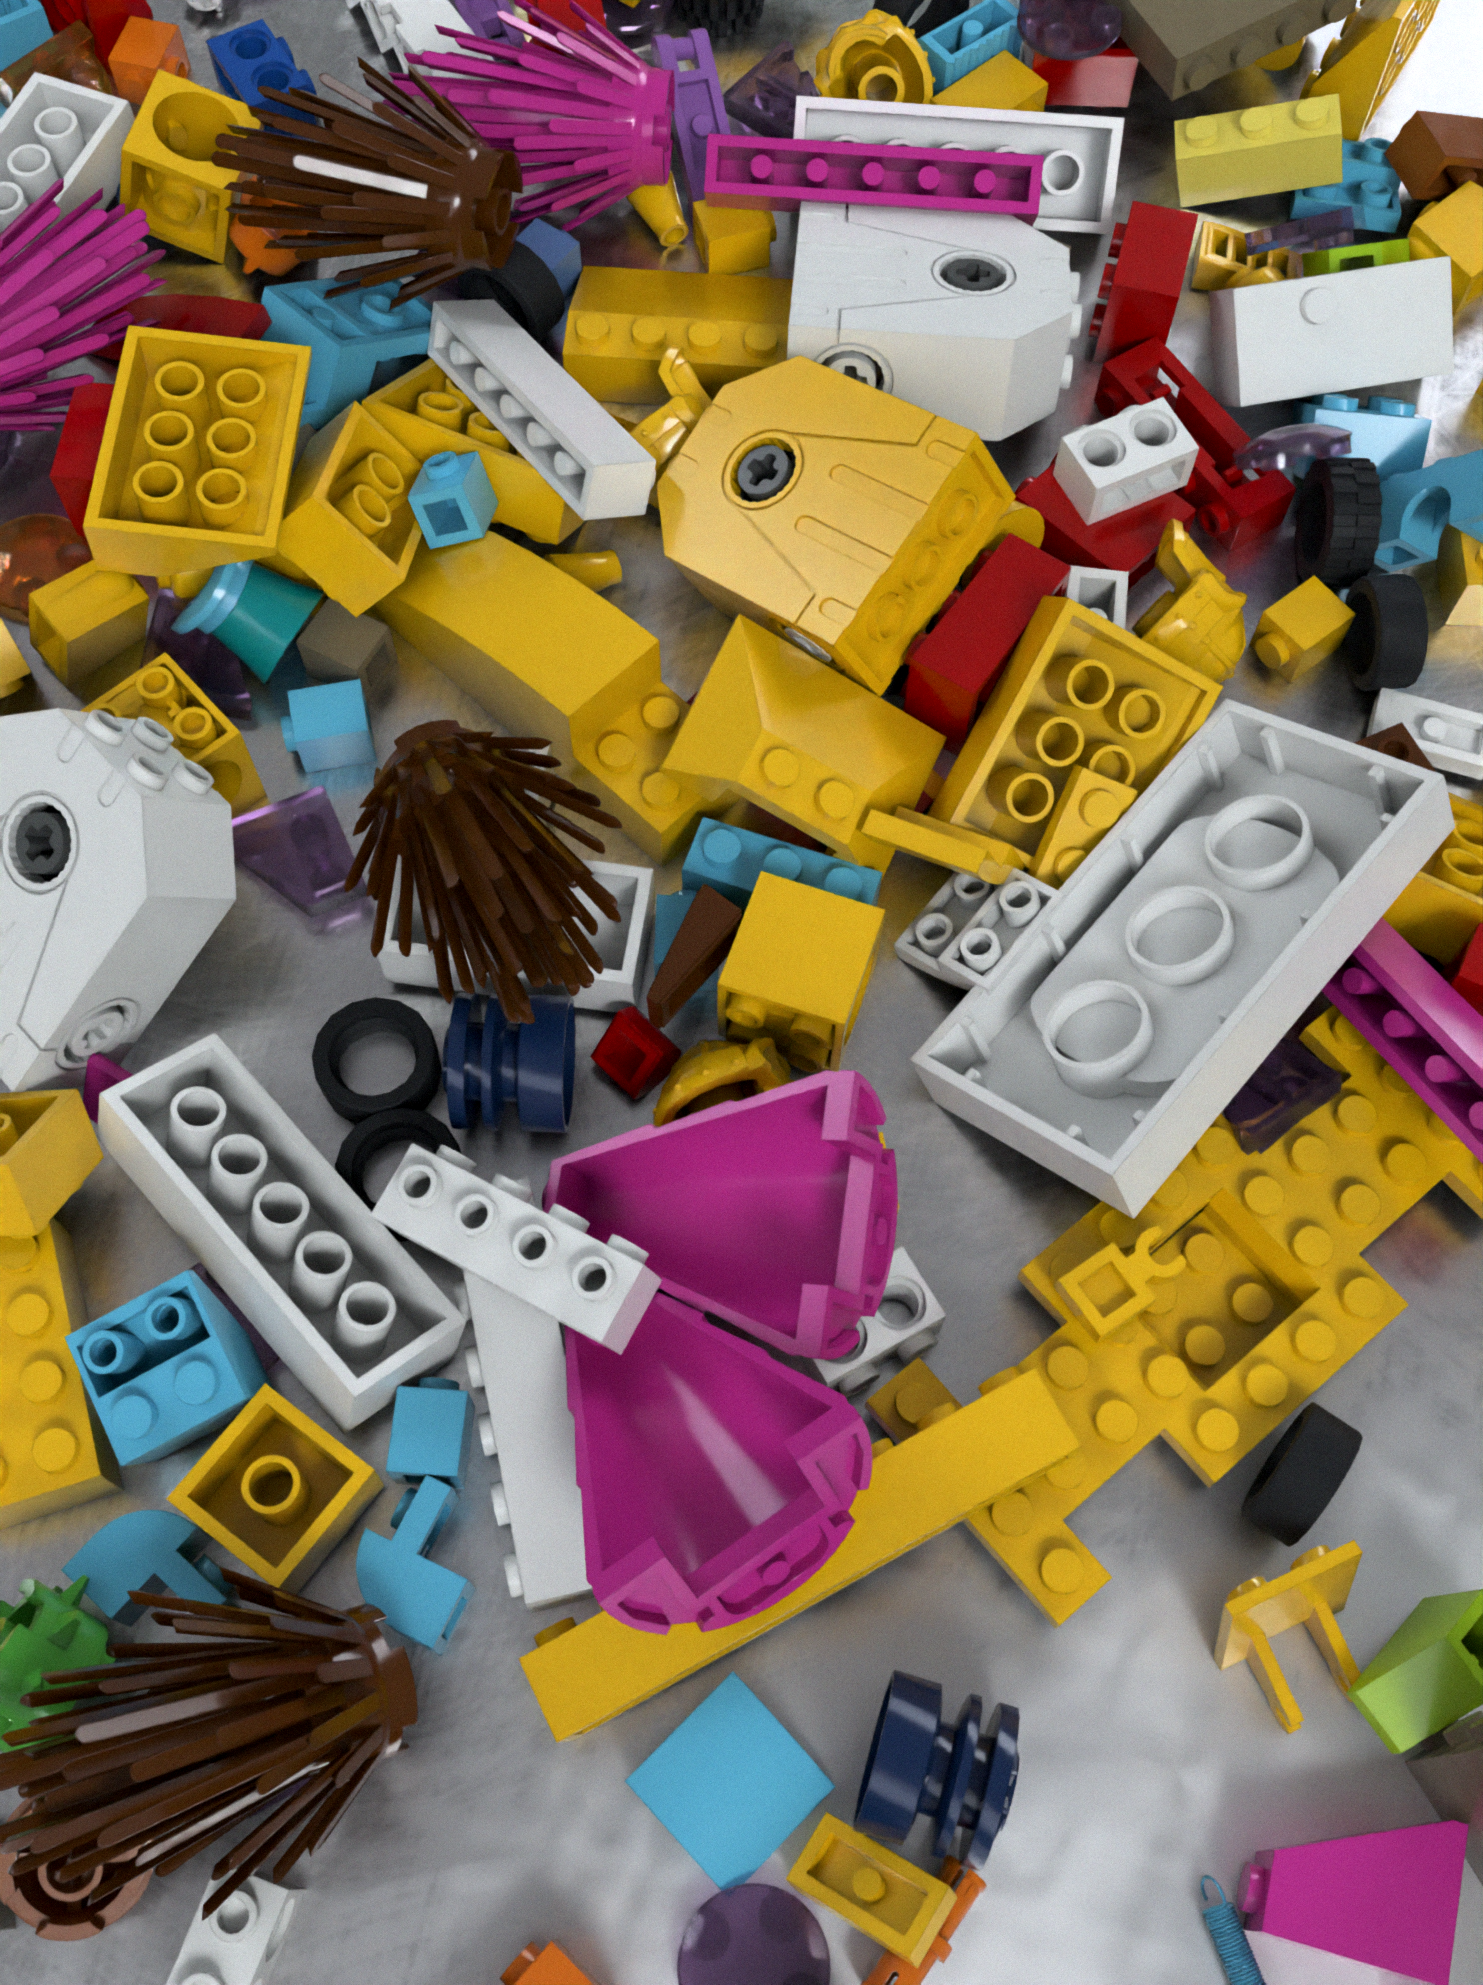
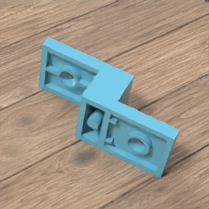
M334 277L265 286L261 304L265 306L272 323L260 341L312 347L313 355L300 427L309 423L313 429L323 428L355 400L362 405V400L368 396L377 361L384 362L396 357L427 354L433 306L418 296L389 311L391 300L398 297L399 289L404 284L400 280L332 299H323L327 290L360 281L362 278L336 282Z

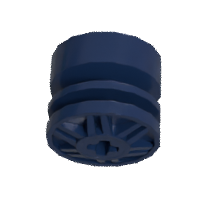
M458 992L454 1000L450 1025L445 1034L442 1059L443 1087L447 1095L449 1119L453 1129L473 1130L481 1101L485 1130L499 1131L505 1115L507 1102H516L522 1131L568 1133L573 1106L576 1058L575 1007L572 996L528 994L535 1022L525 1024L520 1021V1024L510 1023L506 1019L496 993H491L483 1022L479 995L475 992L473 994Z
M894 1670L884 1695L872 1737L857 1799L852 1831L901 1846L909 1836L917 1814L931 1817L929 1828V1853L931 1856L940 1859L945 1857L955 1828L959 1826L962 1827L959 1865L978 1871L982 1870L996 1836L1005 1825L1014 1795L1020 1760L1017 1748L1020 1720L1019 1708L1001 1702L998 1703L992 1713L986 1733L981 1734L979 1733L982 1714L981 1696L969 1694L959 1710L954 1725L941 1721L942 1684Z

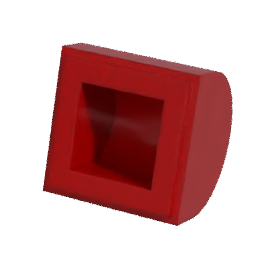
M629 1006L617 1012L590 1057L633 1099H637L649 1093L669 1075L673 1065L681 1056V1050L661 1030L652 1025L638 1008Z

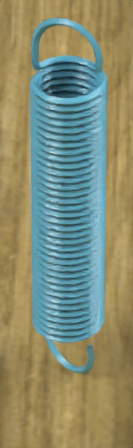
M1209 1875L1203 1876L1201 1890L1205 1901L1208 1900L1204 1889V1881L1206 1879L1214 1882L1223 1900L1222 1904L1202 1911V1914L1204 1915L1205 1922H1207L1206 1926H1208V1930L1212 1934L1211 1938L1215 1942L1214 1945L1217 1946L1216 1950L1220 1954L1219 1957L1221 1962H1223L1222 1965L1224 1970H1226L1225 1973L1228 1974L1227 1977L1229 1978L1228 1981L1231 1982L1230 1985H1266L1262 1978L1263 1975L1260 1974V1967L1257 1966L1258 1963L1254 1958L1255 1955L1252 1954V1947L1249 1946L1250 1943L1246 1938L1247 1935H1245L1243 1930L1244 1927L1241 1926V1919L1238 1918L1239 1915L1235 1911L1234 1903H1226L1224 1893L1214 1878Z

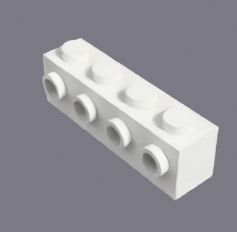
M412 1143L370 1216L403 1237L622 1355L662 1282L659 1276L644 1265L649 1253L615 1234L610 1236L607 1244L585 1234L590 1223L556 1203L552 1205L548 1214L528 1204L533 1195L531 1191L497 1173L491 1184L472 1174L477 1166L475 1162L441 1144L436 1154H433Z

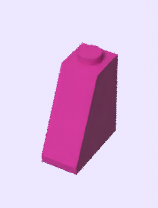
M1455 1820L1426 1822L1256 1851L1254 1864L1247 1862L1244 1865L1238 1885L1237 1906L1239 1910L1246 1912L1243 1930L1420 1984L1448 1985L1469 1825Z

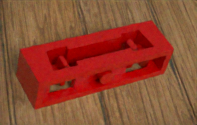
M1157 336L1103 363L1094 402L1105 419L1116 416L1123 409L1131 405L1141 406L1164 397L1199 446L1187 485L1173 492L1197 509L1195 516L1198 518L1206 534L1215 537L1228 553H1231L1283 523L1297 488ZM1159 368L1179 387L1177 398L1171 393L1170 386L1167 383L1163 384L1157 377ZM1239 455L1260 478L1251 481L1243 473V466L1235 463Z

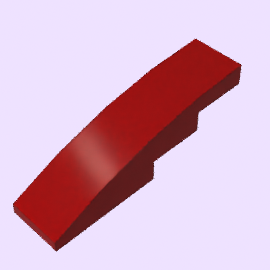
M167 294L139 297L100 318L92 326L127 311L135 317L130 325L151 317L161 321L151 328L260 340L272 321L265 306L262 304L217 296ZM125 339L91 354L120 361Z

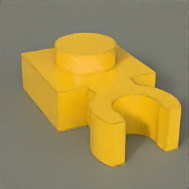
M1154 1226L1142 1232L1134 1243L1130 1256L1127 1258L1116 1244L1112 1242L1059 1278L1055 1283V1290L1096 1344L1152 1306L1157 1298L1146 1285L1147 1283L1154 1285L1167 1284L1173 1281L1187 1264V1260L1183 1255L1165 1265L1158 1264L1152 1260L1149 1255V1247L1155 1245L1165 1233L1160 1226Z

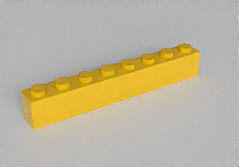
M1013 1366L995 1374L978 1386V1390L982 1395L981 1398L958 1411L953 1402H948L933 1409L915 1422L919 1433L896 1446L892 1444L890 1438H884L871 1444L873 1458L869 1489L857 1490L848 1511L855 1520V1523L846 1538L825 1564L805 1583L760 1613L740 1622L706 1632H701L696 1622L671 1624L667 1635L641 1631L625 1625L609 1615L599 1605L602 1612L579 1625H576L573 1617H569L536 1634L533 1638L538 1648L520 1657L519 1661L556 1742H568L580 1738L1079 1455L1081 1445L1036 1368L1034 1367L1020 1375L1016 1367Z

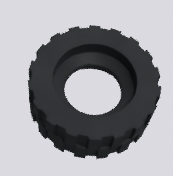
M1318 457L1317 461H1313L1309 471L1306 472L1304 484L1299 495L1295 531V557L1298 564L1297 571L1299 577L1302 578V583L1315 575L1329 589H1350L1353 582L1362 576H1368L1370 569H1372L1375 553L1378 549L1379 532L1382 522V493L1380 492L1379 474L1376 472L1374 462H1370L1369 458Z

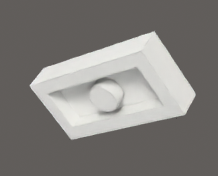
M1381 688L1374 699L1366 737L1402 722L1433 767L1479 780L1483 779V714L1388 688Z

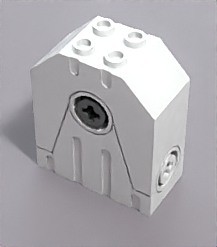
M801 201L788 324L787 360L801 355L935 414L936 417L938 415L977 432L981 440L1001 441L1056 411L1059 389H1069L1073 367V355L1068 354L1070 339H1078L1082 317V304L1077 303L1080 273L1071 272L1068 247L1012 215L851 204L846 208V204Z
M61 708L0 716V1078L12 1092L84 1086L87 1060L93 1053L96 1055L100 1053L117 1065H120L133 1047L132 1043L138 1040L237 899L231 805L218 791L211 787L214 783L211 774L197 763L186 759L171 745L174 740L172 734L160 723L150 718L140 716L135 720L115 717L97 709L88 713Z

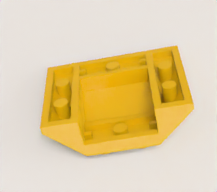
M739 613L735 617L658 772L711 802H714L726 790L730 789L827 845L825 855L845 860L860 867L864 866L883 872V879L896 849L876 843L861 833L871 809L894 816L898 806L914 811L947 737Z

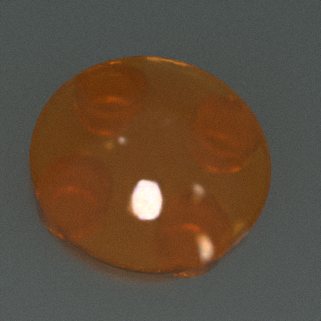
M39 513L21 516L0 526V605L20 610L25 617L29 618L28 594L93 560L87 538L77 535L71 520L54 514Z

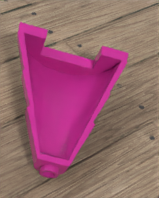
M826 1070L737 1102L732 1099L660 1127L650 1123L552 1160L548 1183L542 1193L543 1212L548 1214L552 1205L556 1203L587 1220L590 1226L585 1234L602 1243L607 1244L610 1236L615 1234L649 1253V1256L644 1265L662 1279L659 1288L696 1310L716 1315L790 1356L831 1360L845 1355L860 1341L859 1330H854L861 1316H875L886 1287L893 1257L897 1225L898 1187L894 1149H885L883 1144L880 1143L876 1125H884L887 1118L871 1084L856 1070H841L838 1072Z
M657 1291L622 1355L565 1325L567 1408L575 1420L576 1485L581 1489L586 1579L593 1588V1594L598 1604L609 1615L634 1629L655 1634L667 1635L671 1624L696 1622L701 1632L719 1629L754 1616L776 1604L805 1583L834 1554L855 1523V1520L848 1511L857 1490L869 1489L872 1474L873 1457L869 1433L861 1415L854 1406L849 1404L846 1396L770 1358L766 1350L711 1325L703 1313Z

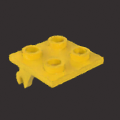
M1355 1540L1332 1551L1327 1545L1312 1548L1299 1556L1291 1564L1290 1572L1268 1583L1262 1576L1252 1578L1237 1586L1226 1598L1227 1603L1224 1604L1213 1660L1219 1670L1222 1671L1246 1659L1268 1699L1276 1720L1287 1734L1300 1729V1722L1304 1721L1267 1639L1301 1622H1304L1328 1663L1339 1690L1348 1701L1352 1702L1346 1692L1359 1678L1361 1673L1333 1615L1344 1610L1363 1553Z

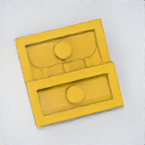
M898 806L894 816L871 809L861 830L862 834L876 843L991 884H1004L1014 867L1022 871L1025 865L1012 845Z

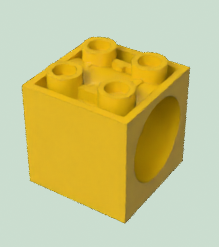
M158 69L121 148L120 204H125V215L120 217L119 220L135 209H142L147 215L145 221L150 227L147 235L224 264L233 244L228 230L235 214L226 211L225 208L232 203L240 204L242 193L223 188L230 182L242 184L243 181L249 180L253 175L257 176V174L217 167L212 163L211 156L215 151L237 155L235 151L219 148L216 145L215 139L218 134L224 133L242 138L247 137L233 134L226 124L264 130V125L256 117L251 116L247 107L249 105L197 85L188 79L180 78Z
M166 652L80 710L81 712L90 713L92 710L97 709L115 717L135 720L143 716L160 723L172 734L174 740L171 745L186 759L197 763L211 774L214 779L211 787L218 791L231 805L232 819L266 795L241 732Z
M761 871L717 983L718 1035L725 1037L726 1041L736 1042L740 1045H749L756 1038L771 1037L775 1041L776 1051L781 1056L786 1057L787 1061L793 1066L812 1073L822 1072L823 1069L838 1072L876 967L886 910Z

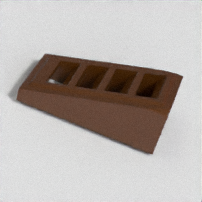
M703 884L700 890L697 891L646 996L649 1022L659 1030L671 1021L728 957L742 921V910L706 884Z

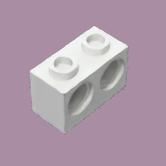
M1161 397L1141 406L1131 405L1123 409L1116 416L1091 426H1078L1066 436L1061 437L1053 476L1088 526L1186 486L1199 451V446L1165 398Z
M903 1246L893 1251L891 1267L881 1302L888 1299H899L911 1308L914 1318L906 1324L896 1325L886 1321L880 1315L878 1309L874 1317L861 1316L854 1330H859L860 1341L855 1345L856 1351L852 1355L842 1359L831 1360L800 1357L813 1380L835 1391L841 1390L844 1396L849 1397L865 1389L880 1377L876 1370L878 1367L898 1356L904 1364L909 1363L918 1356L924 1355L938 1344L935 1335L940 1332L946 1314Z
M242 1864L234 1870H230L219 1880L213 1881L210 1878L166 1985H268L306 1889L284 1880L273 1884V1876L257 1870L208 1918L202 1921L203 1904Z

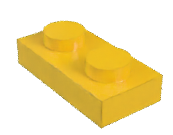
M1075 764L1027 874L1059 890L1129 810L1138 790Z
M826 1812L786 1877V1880L796 1891L918 1969L958 1897L947 1884L866 1835L852 1831L853 1827Z

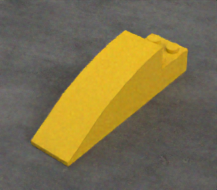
M487 530L484 538L434 549L429 548L422 533L404 582L370 607L514 737H539L552 741L553 743L550 744L552 757L558 759L562 764L561 766L554 767V772L560 778L575 785L577 789L596 795L601 802V806L595 808L616 817L622 824V828L618 829L662 868L693 842L703 817L717 820L742 798V796L728 789L714 802H711L658 772L691 707L661 681L660 640L574 577L495 532Z

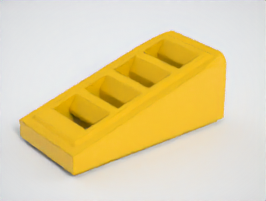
M1203 221L1195 247L1191 288L1209 291L1223 290L1227 281L1246 266H1251L1254 271L1257 270L1255 267L1275 266L1279 270L1286 271V280L1301 278L1302 254L1230 227Z

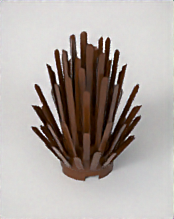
M357 56L359 67L366 72L363 73L366 85L424 127L390 106L381 102H375L329 74L322 73L319 75V80L322 84L389 124L304 90L288 87L289 95L268 86H259L257 90L265 98L322 118L324 127L253 106H247L251 116L256 117L263 125L309 139L233 124H226L233 134L247 137L242 138L224 133L216 136L215 143L219 148L235 151L237 155L215 151L211 156V161L215 166L257 174V182L248 180L243 181L242 184L230 182L223 189L314 207L306 208L278 204L267 207L232 203L225 208L226 211L248 214L238 216V221L242 225L340 232H308L307 235H283L278 240H269L264 248L297 249L295 256L299 260L402 250L427 251L340 271L334 277L336 282L362 279L327 290L323 298L324 300L434 270L401 285L397 294L398 297L391 300L390 311L474 268L492 271L493 267L502 269L512 253L520 224L509 221L512 192L523 193L522 171L517 155L513 151L491 147L443 94L441 97L409 65V78L434 103L435 107H432L419 95H414L412 98L369 63Z
M457 720L430 721L418 725L394 740L397 749L388 758L382 771L376 767L374 788L359 807H366L355 825L353 836L366 831L370 824L371 826L345 879V893L348 894L357 886L374 850L368 871L370 875L366 896L369 897L371 895L373 900L378 901L370 946L372 955L376 958L384 944L399 854L401 856V887L397 939L401 954L409 957L411 953L415 879L428 951L430 953L433 950L438 989L445 1001L451 1004L454 995L446 940L447 935L463 990L469 994L475 992L473 979L464 952L465 948L475 979L483 989H485L486 973L488 972L506 1019L510 1022L521 1021L525 1024H532L535 1022V1017L531 1009L530 999L517 976L522 969L533 987L539 988L544 986L549 978L555 986L564 983L569 994L575 996L580 990V985L583 988H589L594 983V975L574 946L575 944L588 964L598 974H601L603 971L601 958L572 917H576L591 936L596 935L598 924L570 888L578 886L608 919L621 923V916L616 909V898L590 876L594 875L591 870L539 818L600 854L605 853L603 842L572 823L566 817L526 794L524 789L606 827L622 828V824L616 817L595 808L601 806V802L596 795L577 789L575 785L567 780L556 777V774L532 767H558L562 765L558 759L548 755L512 750L543 749L553 743L550 740L539 737L492 736L494 732H475L462 728Z
M222 1567L219 1568L223 1580L236 1585L235 1590L241 1600L292 1616L141 1591H127L134 1604L193 1613L157 1611L151 1614V1618L157 1624L174 1627L177 1634L274 1642L114 1643L106 1648V1654L111 1658L150 1659L41 1673L40 1675L50 1685L125 1675L132 1676L27 1693L20 1698L21 1705L34 1708L104 1695L113 1696L150 1690L145 1694L37 1718L28 1722L31 1725L30 1727L10 1731L1 1736V1739L11 1747L59 1735L64 1736L0 1754V1791L19 1786L18 1793L23 1799L41 1796L35 1799L32 1804L33 1814L0 1825V1844L4 1843L0 1850L2 1854H9L29 1846L31 1852H33L17 1859L8 1868V1874L12 1876L24 1874L70 1853L66 1866L59 1869L54 1876L57 1882L65 1883L181 1825L138 1849L137 1856L119 1865L110 1880L91 1890L87 1904L89 1906L156 1867L155 1874L158 1877L169 1875L285 1790L305 1779L311 1778L215 1864L211 1875L213 1881L221 1879L230 1870H234L248 1858L203 1904L202 1921L208 1918L248 1877H251L321 1805L274 1866L273 1884L279 1883L307 1847L310 1857H312L323 1845L377 1765L383 1760L405 1753L410 1748L408 1743L401 1741L403 1729L417 1724L416 1688L404 1645L390 1650L380 1629L375 1624L386 1620L387 1616L378 1607L367 1603L339 1611Z

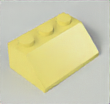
M1339 93L1174 121L1175 157L1181 208L1343 182L1342 126Z

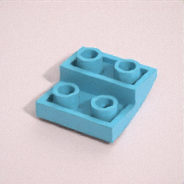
M1342 137L1343 182L1291 190L1290 219L1395 234L1402 214L1399 198L1401 180L1384 154L1392 142L1382 138H1369L1365 142L1345 140Z

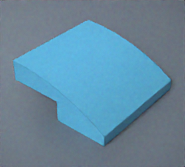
M734 1671L625 1780L628 1786L728 1899L738 1891L836 1787Z

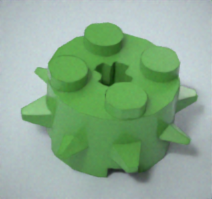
M86 1575L81 1576L64 1592L58 1586L50 1589L35 1578H26L21 1582L19 1592L25 1596L15 1607L3 1600L0 1601V1752L2 1753L64 1737L59 1735L14 1747L9 1746L1 1739L4 1733L30 1727L31 1725L28 1722L34 1719L70 1711L77 1701L30 1708L20 1704V1698L23 1695L106 1679L50 1685L40 1675L41 1673L115 1662L116 1658H111L106 1654L107 1647L105 1645L109 1636L107 1625L78 1607L90 1579Z

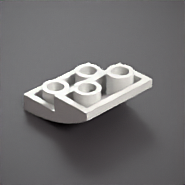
M1015 867L1010 872L1005 883L998 885L987 883L955 871L893 946L898 958L912 966L968 991L977 985L985 989L988 996H990L1042 933L1041 929L1043 926L1050 922L1066 900V894ZM1030 923V925H1029V926L1025 929V931L1020 935V937L1016 940V942L1011 946V948H1010V949L1006 952V954L1001 958V955L1003 954V952L1010 946V944L1017 938V936H1018V935L1024 930V928ZM995 966L986 978L983 977L990 968Z

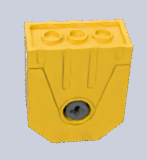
M799 355L723 385L712 401L713 405L703 412L699 422L678 451L680 454L673 457L666 471L657 482L664 555L718 611L733 619L740 613L881 698L891 683V678L900 665L904 664L906 654L915 638L921 632L926 631L925 628L933 616L937 615L960 581V576L975 559L993 532L994 526L1002 514L1006 513L1016 496L977 432L938 415L936 417L935 414Z

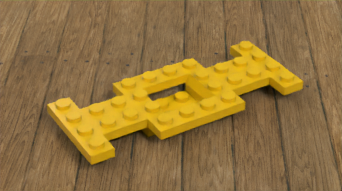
M1334 1004L1308 1025L1299 1036V1039L1343 1084L1275 1143L1260 1154L1220 1113L1134 1219L1101 1201L1024 1266L1017 1276L1018 1280L1060 1324L1061 1328L1016 1366V1369L1022 1375L1030 1369L1036 1368L1079 1441L1081 1452L1076 1457L964 1519L963 1522L1055 1629L1112 1578L1107 1570L1063 1522L1067 1516L1159 1434L1205 1485L1210 1488L1409 1305L1360 1255L1368 1245L1441 1180L1483 1219V1164ZM1206 1205L1200 1214L1150 1256L1156 1263L1165 1265L1183 1255L1187 1260V1264L1180 1274L1167 1284L1154 1285L1147 1283L1146 1285L1157 1298L1152 1306L1096 1344L1055 1290L1054 1285L1057 1280L1112 1242L1116 1244L1127 1258L1130 1256L1131 1249L1142 1232L1148 1228L1160 1226L1165 1233L1155 1245L1149 1247L1150 1254ZM919 1356L872 1395L864 1406L897 1445L919 1433L915 1422L933 1409L948 1402H953L957 1411L963 1408Z

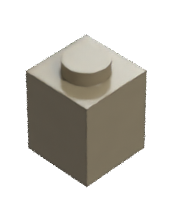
M330 597L316 615H311L307 618L296 640L308 675L327 684L360 679L367 701L398 660L388 625L363 613L356 618L339 602L332 600Z

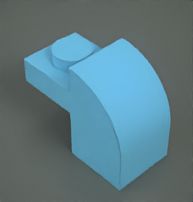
M426 1474L418 1490L410 1487L400 1499L390 1526L396 1529L392 1540L365 1528L356 1556V1575L365 1602L378 1607L387 1616L386 1620L382 1622L403 1637L442 1656L476 1589L468 1579L428 1560L460 1499L451 1486Z
M136 1511L111 1521L101 1528L61 1569L73 1582H76L83 1575L89 1577L90 1579L84 1593L111 1620L131 1627L150 1606L134 1604L127 1591H141L161 1595L169 1587L177 1596L183 1599L242 1608L227 1594L233 1584L223 1580L220 1566L205 1553L196 1563L193 1561L214 1538L182 1516L167 1511Z

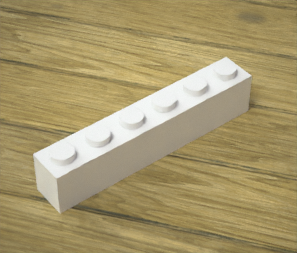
M494 299L434 301L427 354L582 520L645 515L650 490L655 483L656 460Z
M529 1176L512 1179V1181L533 1193ZM533 1194L528 1204L536 1207ZM463 1269L464 1280L453 1282V1290L457 1310L467 1321L472 1320L477 1345L465 1347V1355L472 1387L485 1386L489 1412L477 1414L485 1456L497 1454L502 1481L490 1483V1489L498 1526L510 1523L515 1551L503 1554L511 1597L524 1595L525 1604L531 1613L595 1598L593 1588L586 1579L581 1489L576 1485L575 1420L567 1408L566 1350L560 1322Z

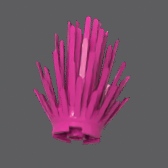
M525 0L513 1L516 6L531 14L532 18L541 24L542 29L503 10H499L497 15L502 23L587 65L528 41H523L522 48H518L436 24L434 26L439 34L455 38V41L462 49L520 63L524 67L454 52L442 54L424 51L421 55L404 53L405 58L411 64L496 80L486 81L421 75L441 97L443 94L489 145H497L491 147L513 151L517 155L520 164L545 163L521 166L523 186L576 175L595 174L516 199L513 205L514 210H533L509 219V221L523 224L548 213L560 211L612 188V190L581 207L579 215L562 226V230L568 232L644 185L665 186V184H668L673 140H670L672 111H675L674 70L649 66L574 0H569L570 9L586 22V33L582 30H579L578 33ZM388 72L393 79L392 82L408 95L426 97L423 99L432 107H435L434 103L414 84L408 74ZM387 99L382 101L383 104L390 106L399 113L408 115ZM411 118V120H413L414 122H416V123H418L419 125H421L422 127H424V126H423L422 124H420L418 121H416L415 119Z
M61 178L35 202L31 203L0 234V431H56L57 429L51 423L65 422L66 411H25L69 406L74 387L92 383L94 377L84 373L34 385H25L45 380L48 377L47 372L124 340L127 328L120 331L117 330L130 325L135 317L133 314L124 311L55 345L52 344L168 282V280L160 277L151 281L148 274L142 273L143 270L166 254V250L155 249L60 312V310L148 251L146 243L142 241L137 242L150 231V227L145 221L147 215L144 210L135 209L53 263L125 215L124 203L108 213L103 209L89 210L103 198V187L22 251L59 217L61 209L56 206V202L53 199L64 189V178ZM150 317L132 326L151 328L161 321Z

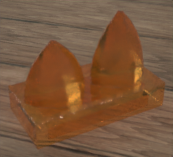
M80 19L0 72V102L6 109L9 108L34 72L112 95L110 81L105 68L94 54V35Z

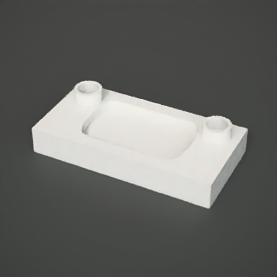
M1226 698L1059 888L1058 891L1066 894V900L1050 922L1043 926L1041 929L1042 933L991 995L988 996L985 989L975 985L910 1059L912 1065L936 1104L1134 1219L1455 828L1445 776ZM1029 923V924L1024 928V930L1017 936V938L1010 944V946L1003 952V954L1001 955V958L1006 954V952H1007V951L1011 948V946L1016 942V940H1017V939L1020 937V935L1025 931V929L1030 925V923ZM995 966L990 968L983 977L986 978Z

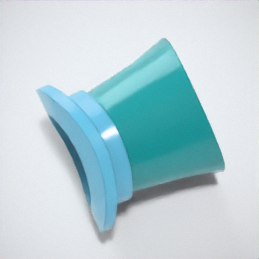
M255 559L216 566L208 582L183 609L171 629L178 634L187 633L195 628L206 635L211 633L240 658L260 681L265 684L323 596L324 591L280 575L255 563Z

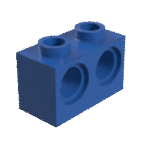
M263 19L206 41L217 82L227 97L244 102L249 106L316 125L314 115L265 98L257 90L259 86H268L290 95L288 87H292L317 95L308 72L305 69L298 71L295 67L293 55L285 39L282 36L275 38ZM264 125V131L289 136L294 135L293 133Z

